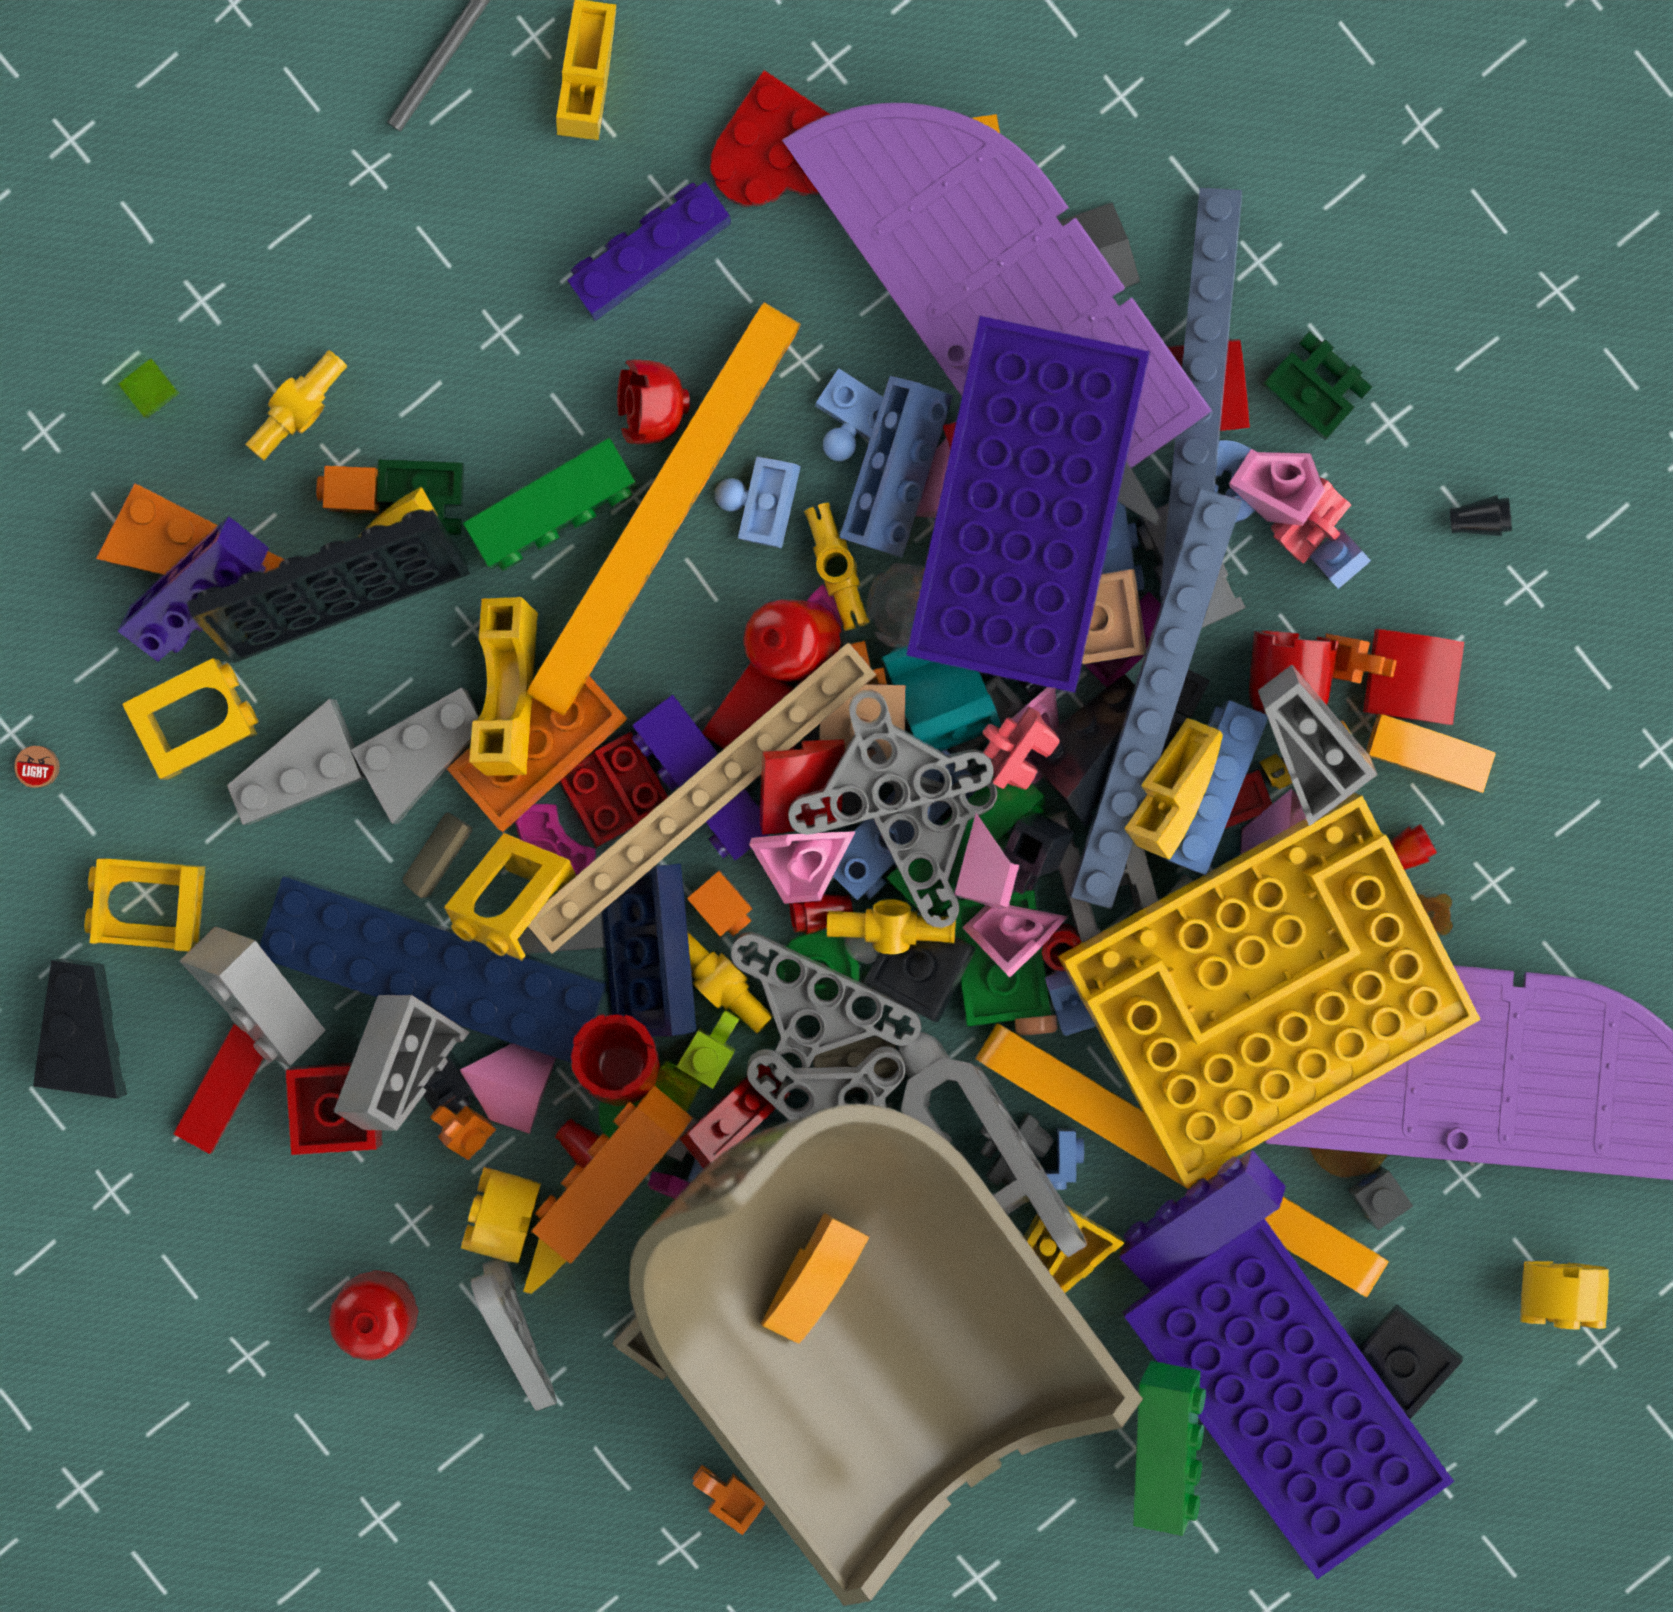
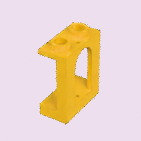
M212 658L122 704L160 780H169L181 774L183 769L246 737L258 735L253 726L258 723L257 716L247 700L241 702L234 688L239 686V681L229 663L222 665L219 659ZM208 687L220 691L228 704V714L224 722L218 727L171 750L153 712L199 689Z
M503 833L444 908L452 922V930L461 939L468 942L475 940L485 944L497 955L504 956L508 954L523 960L525 954L517 939L554 892H559L576 877V874L569 859ZM503 866H505L508 872L530 880L511 906L502 914L486 918L475 913L474 907L478 897Z
M111 858L97 859L96 866H91L88 876V889L94 892L93 908L87 909L84 923L85 933L90 934V943L159 947L189 952L199 942L205 866ZM128 881L178 885L179 897L176 927L133 924L119 921L109 910L108 899L110 892L116 885Z

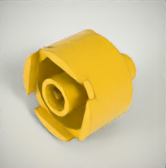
M484 1167L477 1191L483 1192L484 1196L477 1194L474 1197L468 1222L475 1223V1226L467 1224L461 1249L507 1262L519 1263L541 1183Z
M1524 1261L1520 1322L1546 1324V1321L1554 1322L1555 1328L1580 1329V1326L1606 1328L1609 1269L1603 1266L1568 1262V1264L1553 1263V1261Z

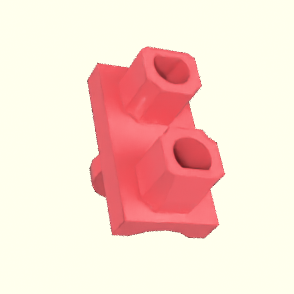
M1320 478L1325 488V492L1303 526L1276 522L1271 526V530L1275 534L1273 537L1296 560L1303 564L1325 537L1332 541L1338 538L1340 533L1334 526L1351 506L1323 478Z
M1030 706L1018 723L1007 717L1000 728L987 724L983 730L985 737L990 740L984 753L992 759L993 784L1004 789L1008 783L1027 790L1034 780L1037 770L1034 765L1024 760L1031 749L1048 757L1059 744L1060 740L1057 734L1044 723L1040 712Z

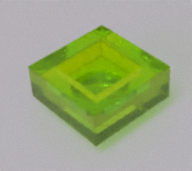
M152 358L118 383L146 419L180 393Z
M666 1061L660 1068L655 1083L658 1089L685 1112H688L702 1085V1082L680 1070L669 1061Z

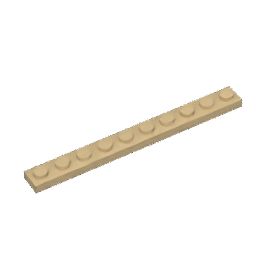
M848 642L548 900L528 927L550 953L553 954L762 773V752L790 750L875 677V672Z

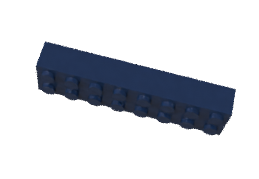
M292 875L282 877L259 945L273 963L374 997H378V995H412L457 1025L572 1063L571 1054L574 1046V1037L584 1024L597 1017L608 984L607 981L526 954L523 960L508 954L504 956L497 955L485 944L475 940L468 942L461 939L452 929Z

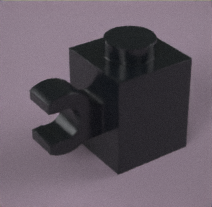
M1041 813L1018 819L1004 850L1007 859L1011 863L1019 865L1013 890L1020 894H1024L1026 889L1033 891L1040 876L1058 870L1074 832Z
M450 1051L445 1057L448 1061L442 1071H435L424 1086L426 1092L423 1096L433 1111L439 1106H445L457 1114L465 1105L468 1106L472 1103L468 1095L473 1093L460 1072V1069H462L461 1065Z

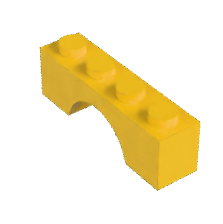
M522 597L481 598L478 639L486 662L487 690L483 710L480 716L472 721L469 762L486 776L526 775L532 702V697L527 694V691L533 681L538 612Z

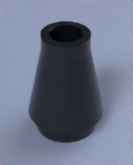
M1498 495L1458 508H1449L1452 533L1502 537V532L1512 531L1509 498L1498 499Z

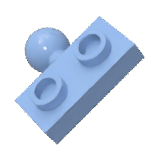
M839 368L817 400L815 407L842 424L840 428H834L827 432L823 439V450L830 459L845 461L855 452L856 434L870 441L883 396Z
M756 456L749 490L740 480L735 478L724 479L716 486L714 498L721 509L733 512L745 506L738 539L782 549L801 466Z

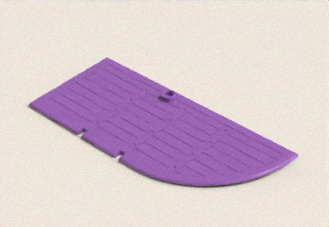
M878 103L858 106L827 115L807 124L782 140L961 396L963 395L979 316L1150 351L1127 462L1131 468L1212 412L1134 299H1129L1121 306L1116 303L1113 296L1123 291L1125 287L1077 218L1072 219L1065 226H1062L1056 218L1069 207L1050 180L1025 152L999 132L973 118L944 108L914 103Z
M1453 965L1481 1020L1264 1141L1265 1144L1673 1180V1030L1655 1014L1633 999L1591 981L1561 975L1525 972L1523 987H1513L1514 971Z

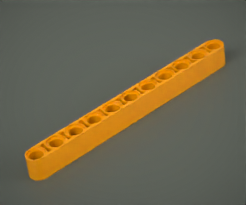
M765 302L761 305L528 688L527 694L561 715H565L792 343L801 326L800 323Z
M996 1023L975 1058L993 1071L1187 1189L1201 1178L1209 1180L1217 1174L1221 1167L1219 1166L1185 1186L1143 1110L999 1023ZM1284 1196L1280 1208L1264 1218L1287 1250L1365 1297H1368L1389 1262L1376 1252Z

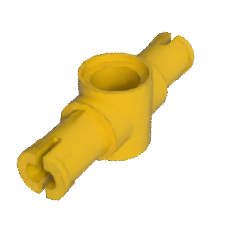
M328 350L305 377L300 375L297 380L292 377L286 380L268 402V407L271 409L267 414L270 417L245 445L261 460L265 461L288 434L293 435L296 431L299 433L305 432L322 413L325 407L322 401L326 398L324 394L347 368V365L332 351Z
M822 503L818 505L821 514L820 520L814 507L806 509L804 515L807 517L816 544L813 547V551L817 559V571L825 583L828 595L834 596L843 623V629L848 631L856 628L852 614H855L860 627L868 624L870 620L866 615L858 591V587L861 584L857 575V564L849 552L846 540L839 538L830 503ZM833 557H844L848 562L846 572L839 577L829 576L826 573V565Z
M885 899L878 901L874 904L873 909H866V913L828 911L827 937L865 938V942L872 943L873 949L883 954L903 953L909 949L910 945H916L917 941L955 942L956 920L948 927L934 928L927 924L921 915H918V911H911L910 905L901 900ZM939 916L941 921L948 918V916Z
M687 931L691 976L695 979L692 984L718 1009L721 1006L725 1010L730 1008L756 1034L760 1032L774 1016L748 991L750 986L746 983L748 980L746 975L722 952L719 955L714 951L709 953Z

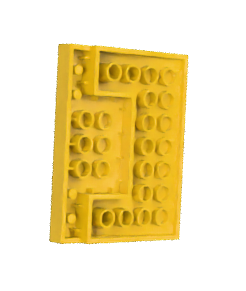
M1357 793L1351 794L1311 826L1308 825L1307 819L1298 822L1058 956L1185 1186L1223 1165L1230 1158L1243 1154L1481 1020L1387 835L1381 833L1363 796Z

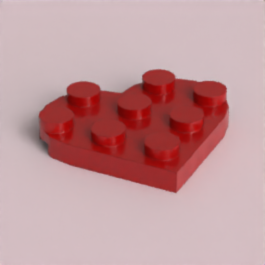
M764 70L718 138L712 151L710 171L717 189L730 202L742 207L763 206L769 202L773 203L787 190L802 196H808V194L819 195L820 193L782 140L807 124L830 114Z

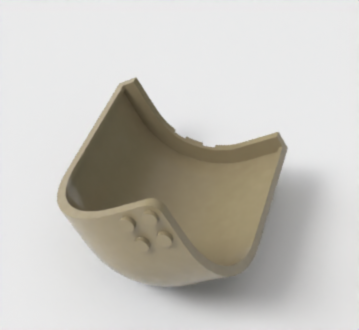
M861 1104L838 1106L775 1126L737 1143L713 1160L694 1178L640 1238L631 1259L629 1283L634 1312L645 1340L659 1365L843 1606L870 1602L921 1535L951 1505L947 1497L965 1482L972 1488L985 1477L1001 1468L1000 1458L1017 1449L1021 1455H1024L1058 1441L1122 1428L1143 1400L964 1157L946 1139L930 1127L896 1110ZM826 1213L860 1230L869 1239L827 1309L805 1338L798 1344L762 1326L761 1322L799 1249L805 1250L823 1214Z

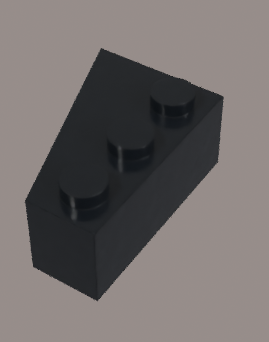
M1125 674L1053 730L1060 741L1050 756L1045 757L1033 749L1027 755L1047 784L1086 828L1093 820L1094 816L1091 812L1098 805L1135 688V684Z
M65 958L51 960L33 1087L116 1099L127 1095L119 1062V1046L115 1040L112 1023L113 1013L104 964Z

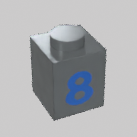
M1382 1166L1347 1189L1369 1223L1377 1230L1413 1207L1390 1171Z

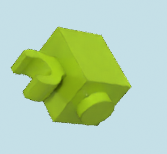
M725 1010L711 1034L699 1028L678 1063L677 1068L713 1089L735 1053L736 1049L727 1044L726 1041L740 1018Z

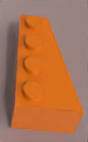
M134 483L96 559L164 575L218 525ZM267 551L262 563L266 567L264 573L278 568L280 562L285 559Z
M655 1085L636 1107L629 1102L613 1121L619 1126L613 1135L609 1138L603 1133L587 1151L593 1157L584 1169L576 1164L561 1182L567 1189L558 1200L553 1195H550L536 1211L535 1215L541 1220L533 1228L532 1232L571 1264L677 1141L693 1117Z

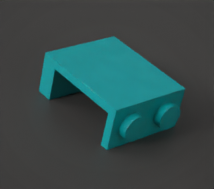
M909 644L901 645L890 654L882 657L893 685H905V715L914 737L939 751H944L983 735V730L987 724L995 725L998 728L1001 727L996 708L986 690L979 671L906 656Z

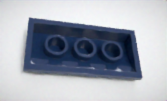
M681 864L657 865L603 910L612 1015L633 1017L646 1027L651 1037L695 1033L697 1030Z

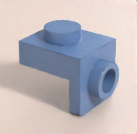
M1342 528L1338 530L1340 535L1335 541L1328 539L1310 556L1338 589L1370 562V559Z
M1057 971L1054 975L1045 977L1054 1010L1064 1036L1096 1027L1066 971Z
M1056 1128L1057 1170H1044L1056 1190L1067 1189V1182H1076V1163H1084L1083 1138H1076L1074 1128Z

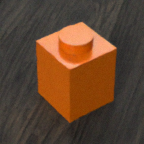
M325 466L324 476H318L317 501H323V508L330 512L379 514V503L377 502L378 469Z
M721 870L687 898L720 937L726 931L733 937L752 921L747 916V913L753 907Z

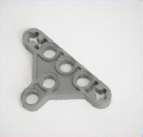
M871 689L862 690L853 696L849 704V714L855 733L854 737L824 789L803 794L795 798L791 803L789 821L798 833L813 835L972 792L987 786L991 781L993 765L983 751L971 749L946 755L892 724L884 697L879 692ZM873 698L879 702L881 712L877 719L866 722L857 716L856 707L860 700ZM876 739L886 740L892 747L890 758L882 763L872 761L867 755L869 744ZM975 758L978 764H985L986 769L979 772L980 779L972 781L970 775L958 776L956 778L960 786L952 788V778L945 766L946 764L954 763L955 772L966 769L968 767L967 760ZM929 769L939 770L944 775V785L937 792H927L920 785L921 775ZM888 780L897 781L903 788L902 798L893 804L883 802L878 795L879 787ZM851 791L860 796L862 805L857 813L846 815L839 811L837 800L841 794ZM830 796V807L836 818L835 820L827 821V812L816 815L814 817L815 824L806 825L804 819H796L795 815L800 814L802 811L801 805L809 803L813 810L823 808L825 805L821 798Z
M872 741L867 750L873 748L876 754L871 757V760L877 763L887 761L881 746L877 741ZM978 774L970 776L972 781L980 779ZM922 776L920 778L921 787L930 793L939 791L944 785ZM894 780L884 782L890 784L895 791V798L891 804L898 802L903 795L901 784ZM992 780L987 784L991 793L990 799L983 806L978 807L970 804L966 799V793L938 800L947 803L952 809V818L945 825H935L928 819V808L934 802L873 818L922 918L934 928L948 927L955 922L958 916V900L948 882V878L967 822L974 819L976 813L980 816L993 808L997 800V789ZM960 783L953 784L952 788L960 786ZM900 820L909 822L914 828V837L910 842L903 845L893 842L889 835L892 824ZM919 858L928 860L933 866L932 877L923 883L915 882L908 873L911 862ZM938 880L944 886L943 889L935 890L939 899L942 902L949 900L952 904V907L947 910L948 918L942 921L938 915L931 917L928 914V910L933 907L929 895L927 894L923 899H920L917 891L929 889Z
M743 933L733 943L731 957L735 966L760 979L781 1036L774 1051L780 1056L789 1052L796 1054L801 1060V1068H809L817 1054L873 1035L899 1046L909 1045L920 1035L921 1021L918 1013L879 991L759 933ZM751 941L758 944L757 952L766 957L769 956L770 949L778 952L771 961L769 973L761 970L765 962L758 958H752L750 963L742 960L744 953L738 949L740 945L748 946ZM784 959L796 961L801 970L799 977L791 982L781 980L776 973V967L780 961ZM828 977L836 981L839 991L833 999L823 1000L817 997L814 992V985L819 979ZM860 996L871 997L877 1006L874 1015L865 1019L856 1016L852 1010V1004L855 999ZM888 1005L892 1007L888 1011V1016L896 1020H901L903 1015L909 1016V1025L914 1028L913 1031H904L901 1036L895 1034V1026L886 1020L883 1022V1028L875 1026L882 1017L883 1006ZM804 1015L814 1016L820 1023L819 1032L809 1038L801 1036L796 1030V1022L800 1017ZM771 1062V1063H770L771 1072H772L773 1076H774L778 1081H780V1080L774 1075L773 1067H774L775 1064H773V1063ZM787 1075V1076L785 1077L784 1081H786V1080L789 1079L790 1077Z
M886 1046L872 1051L857 1067L793 1068L778 1053L768 1049L755 1052L747 1063V1075L751 1085L789 1121L830 1108L848 1105L844 1101V1096L853 1087H861L868 1093V1100L863 1105L885 1108V1098L901 1083L906 1071L899 1051ZM885 1057L892 1058L898 1064L896 1073L888 1078L879 1077L874 1072L876 1062ZM771 1062L775 1064L773 1067L774 1075L782 1082L777 1093L772 1092L776 1089V1082L768 1075H764L761 1078L757 1077L759 1074L757 1065L759 1063L768 1066ZM788 1075L790 1078L784 1081L785 1077ZM795 1088L804 1090L809 1097L808 1102L798 1109L791 1108L784 1102L786 1093Z
M494 1259L483 1263L484 1275L471 1279L472 1291L481 1314L535 1411L557 1404L551 1380L539 1358L520 1306L514 1279L507 1261Z

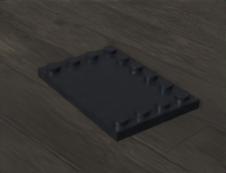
M421 509L405 514L401 519L402 521L387 527L384 525L369 527L362 531L360 537L350 541L337 540L329 542L320 548V552L310 556L287 558L280 562L278 568L265 573L261 571L247 573L238 579V583L228 587L207 588L197 595L198 598L188 601L187 605L193 620L236 663L470 575L465 558L434 510L426 511Z

